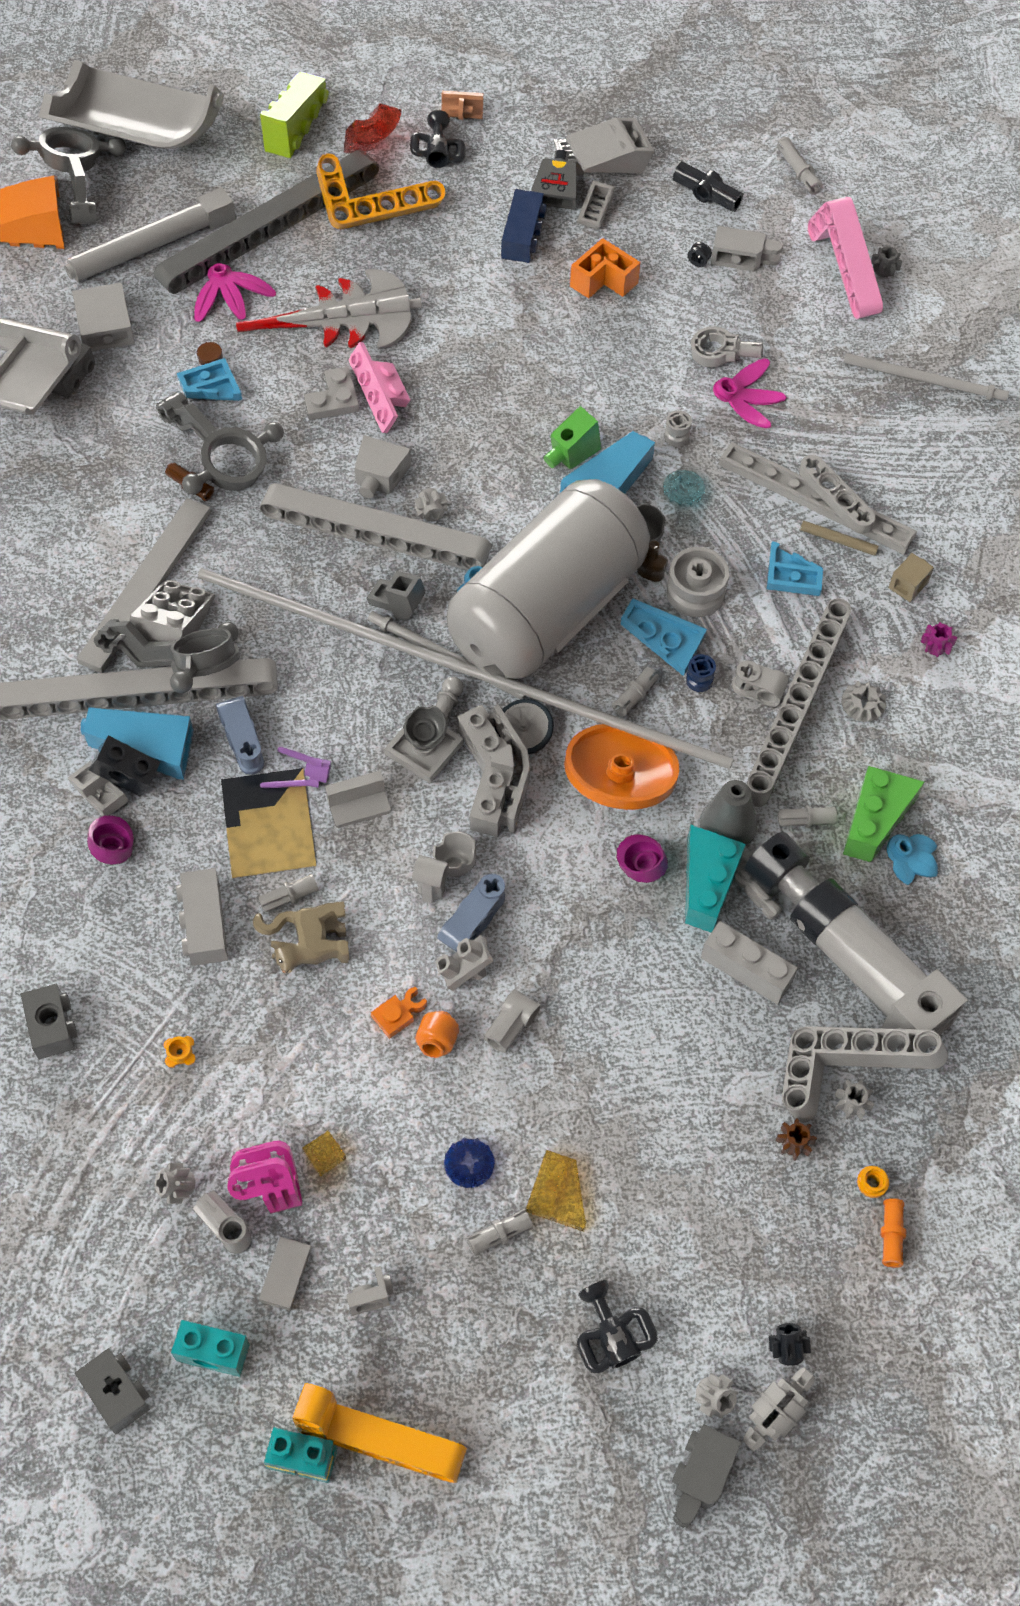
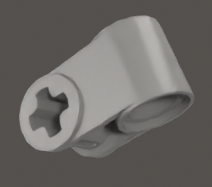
M747 660L738 664L736 676L733 678L731 686L733 691L740 696L753 699L769 707H776L781 702L788 684V677L778 670H772Z

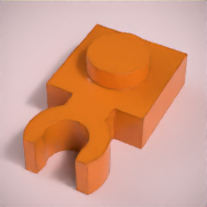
M416 987L407 990L403 1000L400 1001L394 995L371 1012V1017L389 1039L414 1022V1018L411 1015L412 1012L419 1013L427 1007V1000L425 998L418 1003L411 1001L418 994Z

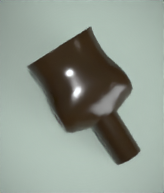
M655 540L649 543L647 557L637 569V572L647 580L659 582L664 578L668 559L659 554L660 544Z

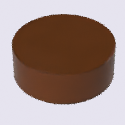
M214 342L201 344L197 348L199 363L204 365L223 359L221 347Z

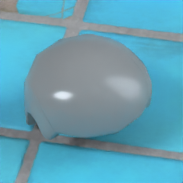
M460 831L449 832L443 835L439 846H434L432 856L433 859L449 863L447 876L459 877L471 871L475 866L477 858L476 843L467 833Z

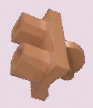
M442 91L441 110L445 111L449 117H458L459 120L464 118L483 119L484 93Z

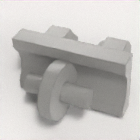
M481 935L474 940L465 938L458 943L457 953L450 957L443 954L436 959L438 973L445 978L448 989L454 991L472 977L476 980H481L486 976L485 967L493 962V958L487 949V939Z

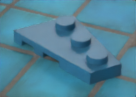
M633 598L621 617L620 625L682 676L685 675L690 659L697 653L707 632V629Z

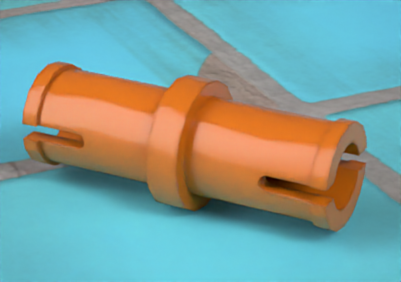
M890 1198L884 1200L883 1203L884 1226L880 1229V1235L884 1238L882 1264L887 1267L898 1268L904 1265L903 1239L907 1237V1231L903 1227L905 1203L903 1200Z

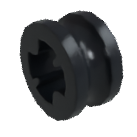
M696 242L689 250L687 258L694 266L704 267L711 258L712 251L707 244Z

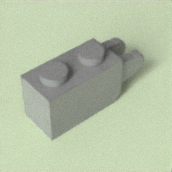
M718 226L711 264L754 272L759 269L760 264L778 265L781 261L780 253H782L783 245L780 241L766 239V233Z

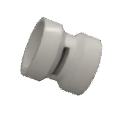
M677 410L668 414L664 439L669 445L681 447L688 443L692 419L688 413Z

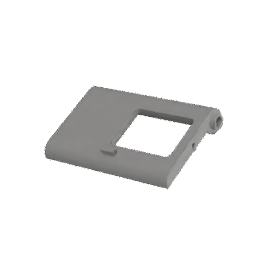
M0 318V349L8 351L0 360V408L28 415L34 414L78 358L81 351L80 338L74 334Z

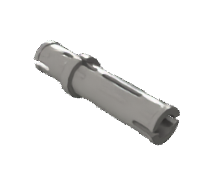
M789 137L781 138L778 141L780 144L777 143V148L795 171L798 181H802L811 195L819 193L823 184L816 177L812 165L806 163Z

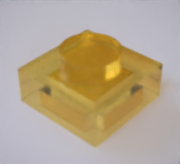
M329 1130L302 1147L303 1153L319 1176H322L347 1159Z

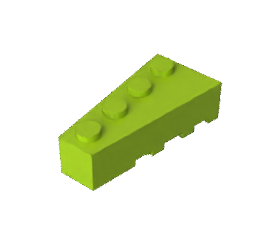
M299 72L287 85V91L282 90L278 94V101H272L268 105L270 110H263L261 112L260 119L264 150L266 152L291 159L295 150L299 149L302 138L305 134H308L311 123L314 119H317L321 106L328 100L329 91L326 89L325 78Z

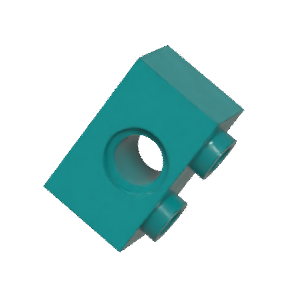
M181 1320L171 1354L177 1362L241 1377L250 1343L246 1335Z

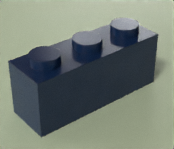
M515 189L501 240V259L530 263L532 253L536 254L538 247L536 236H541L543 221L540 220L541 218L545 219L547 204L543 203L544 193Z

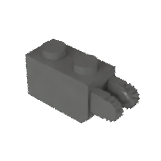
M705 1424L702 1425L699 1433L694 1430L692 1431L685 1450L691 1452L685 1465L679 1462L672 1482L677 1484L674 1494L680 1497L673 1516L674 1522L679 1528L691 1526L700 1507L708 1509L715 1506L716 1502H718L741 1444L740 1441Z

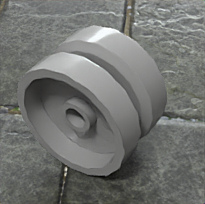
M691 547L678 553L670 565L667 582V598L671 606L679 613L689 617H705L716 612L722 606L725 599L729 580V567L725 559L716 551L705 547Z

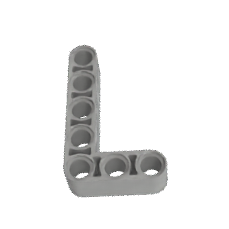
M800 1027L795 1030L790 1040L782 1102L794 1119L798 1118L800 1122H808L816 1116L818 1111L824 1065L938 1069L947 1062L949 1057L948 1051L939 1034L932 1030ZM813 1042L811 1047L804 1049L806 1044ZM843 1043L841 1048L833 1050L836 1045ZM874 1044L870 1050L863 1051L866 1046ZM905 1045L901 1051L894 1052L898 1046ZM937 1046L933 1052L925 1053L929 1047ZM809 1071L805 1077L799 1078L803 1072ZM805 1099L801 1106L795 1107L798 1101Z

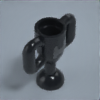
M442 110L430 112L427 116V123L434 130V133L431 136L420 132L413 133L410 137L411 153L417 157H426L428 165L434 168L445 167L449 161L462 163L466 153L464 142L460 139L446 138L443 134V130L450 123L449 115ZM419 140L427 143L426 149H419ZM449 146H456V155L449 152Z
M607 1280L596 1282L578 1293L581 1300L586 1303H593L601 1320L599 1328L585 1331L577 1339L578 1352L585 1367L591 1373H602L610 1366L612 1369L624 1366L640 1357L641 1351L652 1348L658 1341L657 1330L649 1313L644 1308H631L619 1318L612 1315L605 1300L609 1288ZM633 1318L637 1319L646 1338L645 1340H635L632 1332L627 1327ZM589 1340H601L605 1357L600 1363H598Z

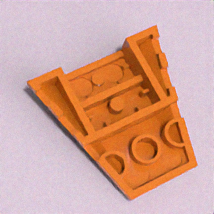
M53 175L28 180L0 189V242H9L10 246L20 247L21 243L33 244L35 248H45V245H56V249H65L63 229L59 218L57 197H60L57 176Z

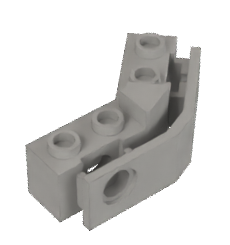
M481 704L457 716L458 733L464 738L466 746L483 772L469 816L470 830L498 837L501 825L508 826L509 832H515L530 782L528 750L500 706H495L494 713L488 715ZM493 727H496V729H497V731H498L500 737L498 736V734L496 733V731H495V729H494ZM512 752L522 768L518 787L513 786L514 762ZM511 798V805H508L507 812L504 813L503 809L506 800Z

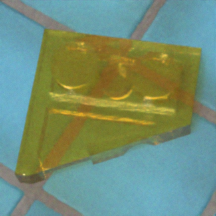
M546 1150L526 1206V1212L584 1232L586 1221L577 1161Z

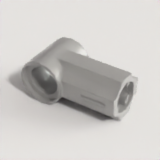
M419 855L414 866L412 881L418 883V892L422 895L423 901L433 903L435 900L442 899L449 863Z
M514 989L505 999L500 1010L501 1013L485 1033L484 1040L495 1050L506 1053L523 1028H528L539 1013L541 1005Z
M214 1190L205 1193L197 1200L196 1205L192 1208L193 1211L222 1242L225 1249L233 1254H239L247 1250L251 1243V1234L244 1220L237 1216ZM242 1230L241 1235L237 1239H227L231 1231Z

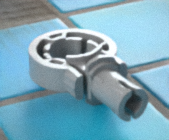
M711 326L703 328L694 334L691 339V354L694 361L701 366L718 367L726 362L735 363L739 357L762 359L763 342L741 341L738 334H730L724 328ZM708 338L710 342L716 341L722 345L719 350L712 353L706 351L704 355L702 346L707 343Z

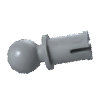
M457 677L445 679L442 683V691L437 694L438 701L435 706L445 714L446 721L453 707H456L458 704L457 697L463 692V682Z

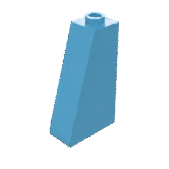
M634 431L630 432L561 480L560 493L577 480L598 479L613 485L626 494L652 461L655 442Z
M88 708L87 717L81 721V734L85 736L89 747L99 749L109 735L158 760L160 764L157 772L184 780L194 732L190 716Z

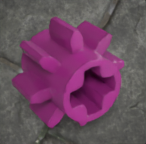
M941 622L933 627L927 625L925 633L920 640L921 643L926 644L925 652H929L936 657L944 654V652L949 655L957 640L956 636H952L953 627H949Z

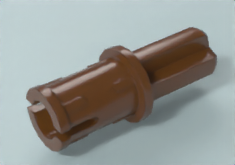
M175 462L169 463L165 470V474L180 485H182L186 475L191 473L197 474L187 471ZM205 482L202 490L195 495L206 502L212 497L215 489Z

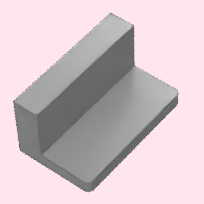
M381 770L325 786L327 802L337 828L391 813Z

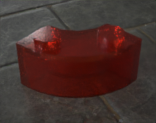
M380 103L370 113L369 119L354 120L346 129L343 152L350 154L358 149L369 152L378 147L396 128L402 110Z

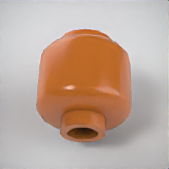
M445 1011L429 1012L421 1020L415 1036L416 1043L422 1053L429 1057L438 1058L451 1053L459 1034V1025Z

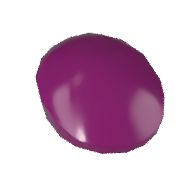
M105 815L95 819L90 824L87 833V845L90 853L98 861L105 864L116 865L125 862L131 856L134 847L133 831L129 824L122 818L113 815Z
M641 834L628 836L617 848L616 858L619 867L628 877L636 882H654L660 879L668 868V858L664 850L656 840L649 836Z

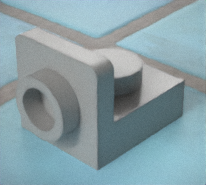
M381 1266L374 1268L377 1287L372 1288L371 1285H362L352 1290L353 1293L346 1295L351 1316L390 1306L388 1295L394 1294L390 1276L389 1274H382Z

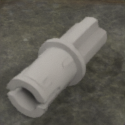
M806 805L802 809H781L778 811V823L780 826L805 825L806 828H810L811 825H835L837 822L835 806L810 808L809 805Z
M309 874L289 884L284 882L282 887L261 895L259 903L263 911L268 912L287 903L295 904V900L317 892L318 886L313 875Z

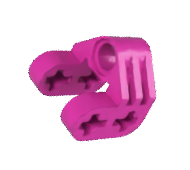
M271 1141L241 1149L232 1156L230 1162L231 1173L227 1183L228 1191L232 1197L238 1200H246L262 1196L271 1214L302 1206L297 1169L288 1144L283 1141ZM276 1151L278 1155L284 1156L281 1158H271V1152ZM245 1159L247 1165L238 1167L240 1160ZM237 1180L242 1182L250 1181L246 1189H242L240 1185H235Z

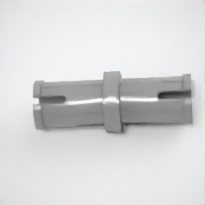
M646 667L634 681L629 682L625 686V691L612 703L613 709L620 706L616 711L617 714L626 716L628 711L637 702L642 701L646 697V692L659 680L658 674L651 677L656 672L654 669Z
M523 1208L500 1221L498 1219L492 1221L490 1226L467 1236L466 1239L474 1256H477L493 1246L508 1243V1239L533 1228V1224L528 1213Z

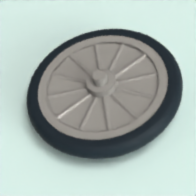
M520 699L511 702L502 709L528 750V755L540 751L548 744L553 734L554 722L546 706L536 700Z

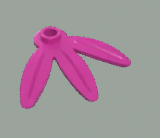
M215 264L209 268L207 273L209 281L206 282L198 294L194 309V319L197 322L204 320L216 299L219 289H221L222 296L229 309L240 320L246 317L245 304L236 285L267 297H274L276 291L256 276L243 272H232L231 267L226 264Z
M763 358L743 368L732 379L724 377L716 381L713 386V393L719 400L729 402L735 412L744 420L755 426L767 429L771 428V422L749 404L770 405L782 402L787 397L782 392L746 388L756 382L769 367L770 361Z

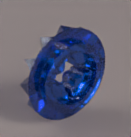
M464 1137L462 1140L452 1143L447 1153H445V1172L449 1179L460 1187L475 1188L481 1186L489 1180L494 1171V1155L489 1145L484 1144L478 1138L467 1139ZM466 1151H469L472 1159L479 1160L474 1163L473 1174L470 1173L467 1165H461L460 1163L465 1161Z

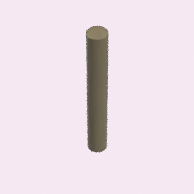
M804 520L800 527V531L876 556L879 548L878 545Z

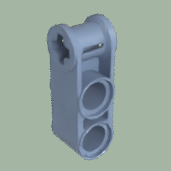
M239 696L217 703L216 708L240 770L249 775L260 772L264 766V759L257 731L252 718H250L244 697Z
M497 874L483 876L471 893L463 899L453 916L442 926L437 939L456 952L458 943L463 939H476L487 928L493 916L505 902V882L503 878Z

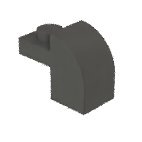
M397 570L390 581L381 578L378 580L368 595L367 601L371 606L392 611L395 619L405 620L411 617L425 595V588L420 576Z

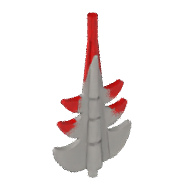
M368 269L365 271V275L372 285L370 294L365 295L357 283L339 278L338 284L343 290L341 301H336L335 296L330 290L316 285L315 290L319 297V306L263 319L236 322L237 332L259 329L322 327L324 330V347H328L338 338L340 327L346 326L350 333L348 347L353 348L366 338L369 326L375 325L379 331L377 348L384 349L395 345L404 338L411 324L410 309L422 308L421 298H408L404 284L394 274L384 270Z

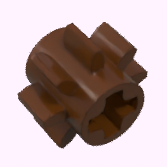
M798 1118L790 1126L785 1122L782 1123L781 1131L784 1134H778L776 1137V1142L782 1143L783 1146L781 1154L788 1153L793 1155L795 1161L801 1153L809 1156L812 1152L809 1145L815 1144L817 1140L816 1136H810L809 1130L812 1125L808 1124L805 1126L800 1123ZM792 1135L797 1136V1140L801 1143H795V1138Z

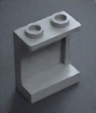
M122 282L72 291L82 343L90 346L92 352L135 344Z

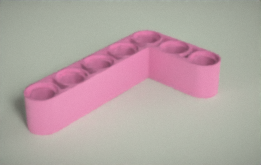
M845 197L825 202L808 222L810 239L813 242L826 238L831 239L853 316L859 319L879 314L883 310L882 297L851 197Z

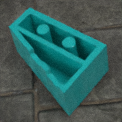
M691 824L687 837L685 923L712 933L741 863L746 844Z

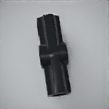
M681 161L673 173L672 180L692 190L694 196L700 202L707 203L711 200L735 212L743 200L744 193L723 183L722 177L715 171L704 173Z

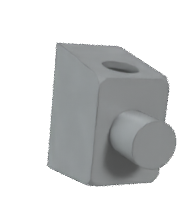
M364 435L354 469L356 483L361 486L359 493L365 498H373L376 491L386 494L391 493L411 466L410 449Z

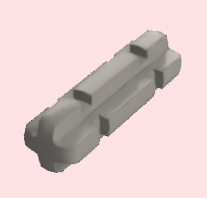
M741 870L734 877L737 885L740 888H744L746 895L758 908L763 909L762 912L768 919H774L781 913L782 908L778 903L771 901L772 897L753 881L745 870Z

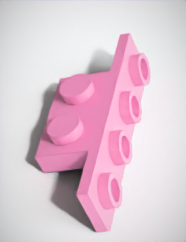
M359 342L351 354L349 362L381 432L388 433L398 418L394 406L406 407L410 402V398L394 364L372 361L364 342Z

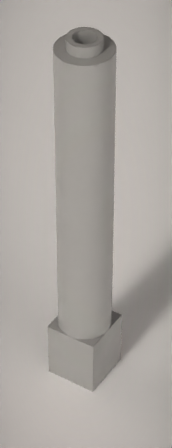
M223 187L197 197V203L67 258V265L64 266L70 279L80 282L205 227L212 231L236 220L234 202Z

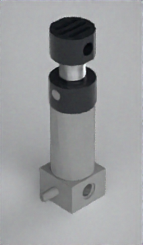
M779 832L763 843L747 861L745 871L769 896L783 892L791 899L796 907L790 915V920L886 1016L881 1027L882 1029L932 1030L940 1035L956 1021L968 1000L938 969L927 976L833 878H829L820 884L817 883L804 870L810 861V856L786 832Z

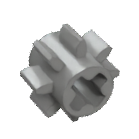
M434 488L424 489L419 493V498H415V508L418 517L424 515L427 521H437L444 516V511H448L445 493L438 494Z
M846 1080L843 1085L844 1090L837 1089L834 1096L841 1099L835 1109H841L846 1114V1119L857 1115L861 1120L865 1115V1110L871 1111L874 1103L868 1100L873 1090H867L863 1086L862 1080L853 1084Z
M169 1163L168 1168H162L156 1176V1192L160 1195V1198H167V1204H182V1200L189 1198V1195L195 1189V1176L190 1171V1168H183V1163Z
M710 1373L709 1377L702 1379L697 1386L695 1400L702 1404L700 1411L710 1418L714 1414L719 1418L729 1414L736 1406V1395L738 1394V1391L731 1388L733 1381L723 1374L717 1377L713 1373Z

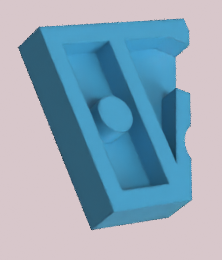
M225 358L177 373L178 381L186 398L242 400L241 391Z
M772 541L766 589L820 596L823 568L813 562L806 561L795 552L791 555L779 548V543Z

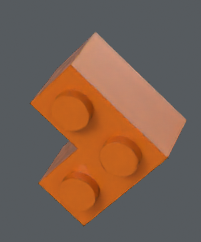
M602 238L571 265L570 287L588 299L604 285L624 297L639 283L641 262Z

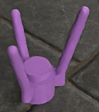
M278 747L277 751L279 753L307 762L304 775L310 778L309 780L262 782L260 787L311 786L318 788L320 782L327 783L331 761L313 758L284 747Z

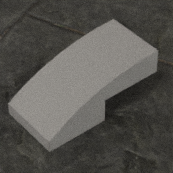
M89 761L70 775L68 780L102 816L111 815L126 804L128 799L125 793L110 781L89 771L88 769L92 763Z

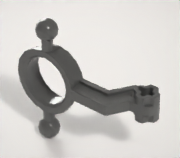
M54 127L45 130L39 136V141H28L24 136H16L12 139L11 148L17 155L21 156L26 155L29 151H38L46 165L58 171L68 172L73 186L74 201L69 203L71 208L69 209L70 223L95 224L97 222L95 201H87L84 171L90 170L95 165V160L101 152H110L116 157L122 156L126 151V143L116 137L111 138L109 142H99L94 135L87 131L73 127ZM70 147L82 150L85 153L66 154L53 149Z
M178 392L173 393L156 404V410L162 421L169 424L174 422L181 431L192 428L204 442L201 449V461L204 471L198 475L188 474L182 481L184 491L192 495L198 494L202 490L203 484L208 480L216 486L229 491H240L251 487L263 473L267 462L266 450L263 445L267 442H278L284 435L283 427L277 422L268 423L264 427L263 433L257 437L250 431L238 427H224L217 430L193 402L188 404L187 398ZM236 444L245 447L252 453L256 466L246 475L231 477L218 471L211 462L210 456L221 445Z
M111 619L94 637L96 647L101 648L104 653H111L115 649H121L137 667L172 666L174 674L170 679V685L174 691L182 694L192 688L194 677L206 676L222 671L238 661L241 655L238 645L233 643L239 633L237 626L232 622L221 623L218 628L192 632L174 641L148 642L130 621L120 622L119 619Z

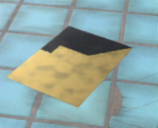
M303 768L221 779L232 878L316 866L306 786L260 787L262 782L305 780Z

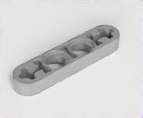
M805 456L799 468V474L804 481L853 531L860 534L870 532L875 521V513L819 456ZM831 482L835 485V488H824L822 483ZM840 499H847L851 501L852 505L842 506L838 501Z

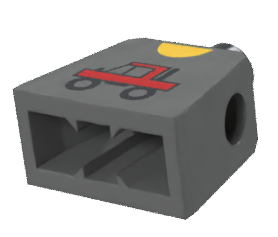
M556 150L554 159L545 158L542 160L531 191L544 193L543 203L547 204V206L576 210V163L568 161L569 153L567 151Z

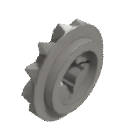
M857 681L854 685L847 686L842 695L841 703L844 711L851 718L862 722H869L878 719L884 713L886 695L881 693L880 686L874 687L870 684V681L866 684ZM867 695L868 702L862 708L861 698Z

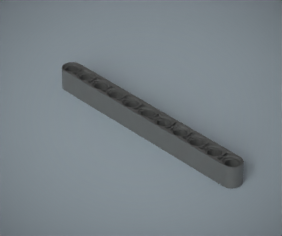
M358 149L339 160L348 193L371 181L379 172V164L362 149ZM330 165L324 168L323 170L326 172H333L334 167ZM317 173L162 261L154 270L155 279L169 293L176 294L208 276V270L213 265L232 262L323 209L325 203ZM336 187L328 189L329 193L334 197L341 195L340 190Z

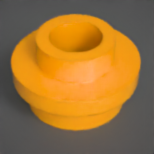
M867 1166L858 1174L857 1186L865 1196L878 1198L888 1190L889 1177L880 1167ZM867 1179H875L878 1183V1186H869V1184L867 1183Z

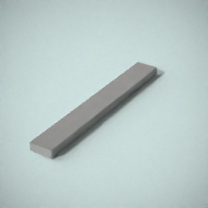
M733 442L730 443L720 457L718 465L850 528L804 481L800 474ZM840 499L838 501L842 506L852 505L851 501L847 499ZM871 509L875 513L872 530L862 535L904 555L916 537L917 531Z
M186 498L78 655V664L99 673L104 672L118 649L111 653H104L101 648L96 647L94 637L111 619H119L120 622L130 621V615L167 579L211 514L209 506Z

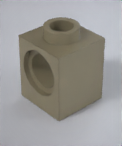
M911 553L893 572L888 588L908 602H911L929 583L934 567L925 559Z

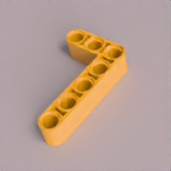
M331 153L322 155L316 168L328 218L331 225L336 229L351 228L433 209L441 204L445 196V188L441 182L428 181L349 199L341 165L335 155ZM322 164H331L334 167V171H324ZM336 187L340 190L341 195L334 197L329 193L328 189ZM427 191H436L439 195V198H430L428 196ZM404 196H413L416 204H408ZM384 200L390 201L393 209H384L381 202ZM358 207H368L370 210V214L362 215L359 212ZM343 211L347 219L344 221L338 220L335 212Z
M304 1383L292 1417L297 1430L302 1434L331 1440L335 1446L450 1483H457L467 1451L465 1446L454 1441L339 1405L333 1392L309 1383Z

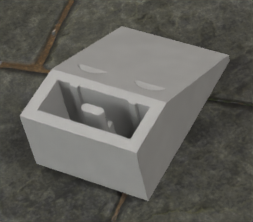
M616 117L566 137L582 170L589 173H643L654 153V149L636 118Z
M164 580L130 615V622L148 642L178 640L189 633L199 631L215 598V594L207 592L202 588L182 585L174 580Z

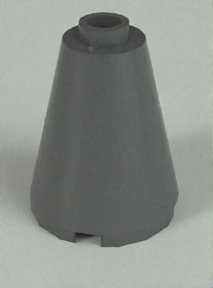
M731 780L725 783L704 808L700 817V828L744 844L750 843L757 832L758 824L751 790L746 783L740 780Z

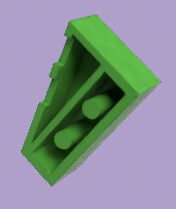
M868 766L859 792L843 855L872 862L898 823L901 822L909 808L918 799L925 782Z

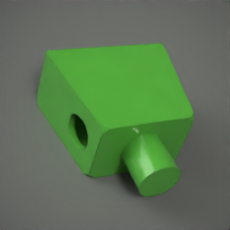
M582 406L578 407L552 432L550 436L552 450L543 457L551 468H555L561 462L569 469L575 468L602 449L598 421Z

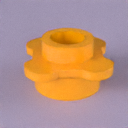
M177 1036L167 1039L164 1042V1048L167 1053L165 1064L170 1068H174L178 1064L192 1065L196 1060L192 1051V1047L195 1044L194 1039L190 1036ZM178 1050L183 1051L181 1054H177Z

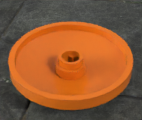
M605 724L588 727L576 734L568 744L564 760L565 772L569 781L582 795L596 803L616 809H644L661 803L672 794L679 776V762L673 749Z

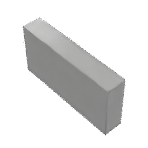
M283 1237L279 1238L259 1297L261 1303L291 1311L312 1249L311 1245Z

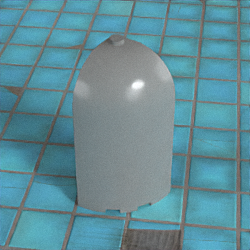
M74 60L70 74L64 83L66 89L63 92L57 91L54 94L44 93L39 117L155 148L177 149L194 143L208 131L219 113L224 94L212 84H209L207 96L91 68L82 61Z

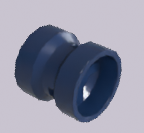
M698 654L690 659L686 684L691 690L705 692L712 687L716 671V663L713 658L708 655Z

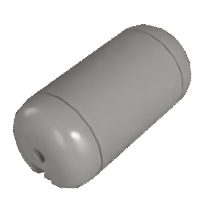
M598 479L577 480L568 485L454 594L448 603L446 623L452 640L461 654L472 665L491 676L499 674L505 678L515 679L527 677L535 673L553 653L559 652L629 582L628 578L644 562L648 553L650 535L646 521L638 507L622 491Z

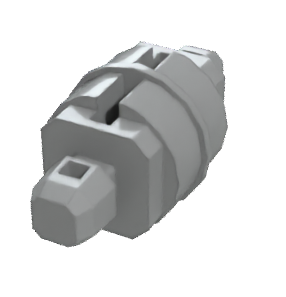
M806 1368L800 1369L792 1377L794 1381L791 1384L784 1378H781L778 1383L772 1381L751 1406L754 1412L749 1418L757 1425L754 1428L751 1426L744 1435L743 1442L753 1451L759 1449L767 1441L765 1439L766 1435H769L774 1441L780 1435L786 1438L791 1430L799 1425L798 1422L807 1412L804 1407L809 1402L802 1395V1392L804 1390L808 1392L815 1380V1377ZM791 1390L795 1396L783 1409L779 1404ZM776 1409L780 1414L767 1427L763 1423Z

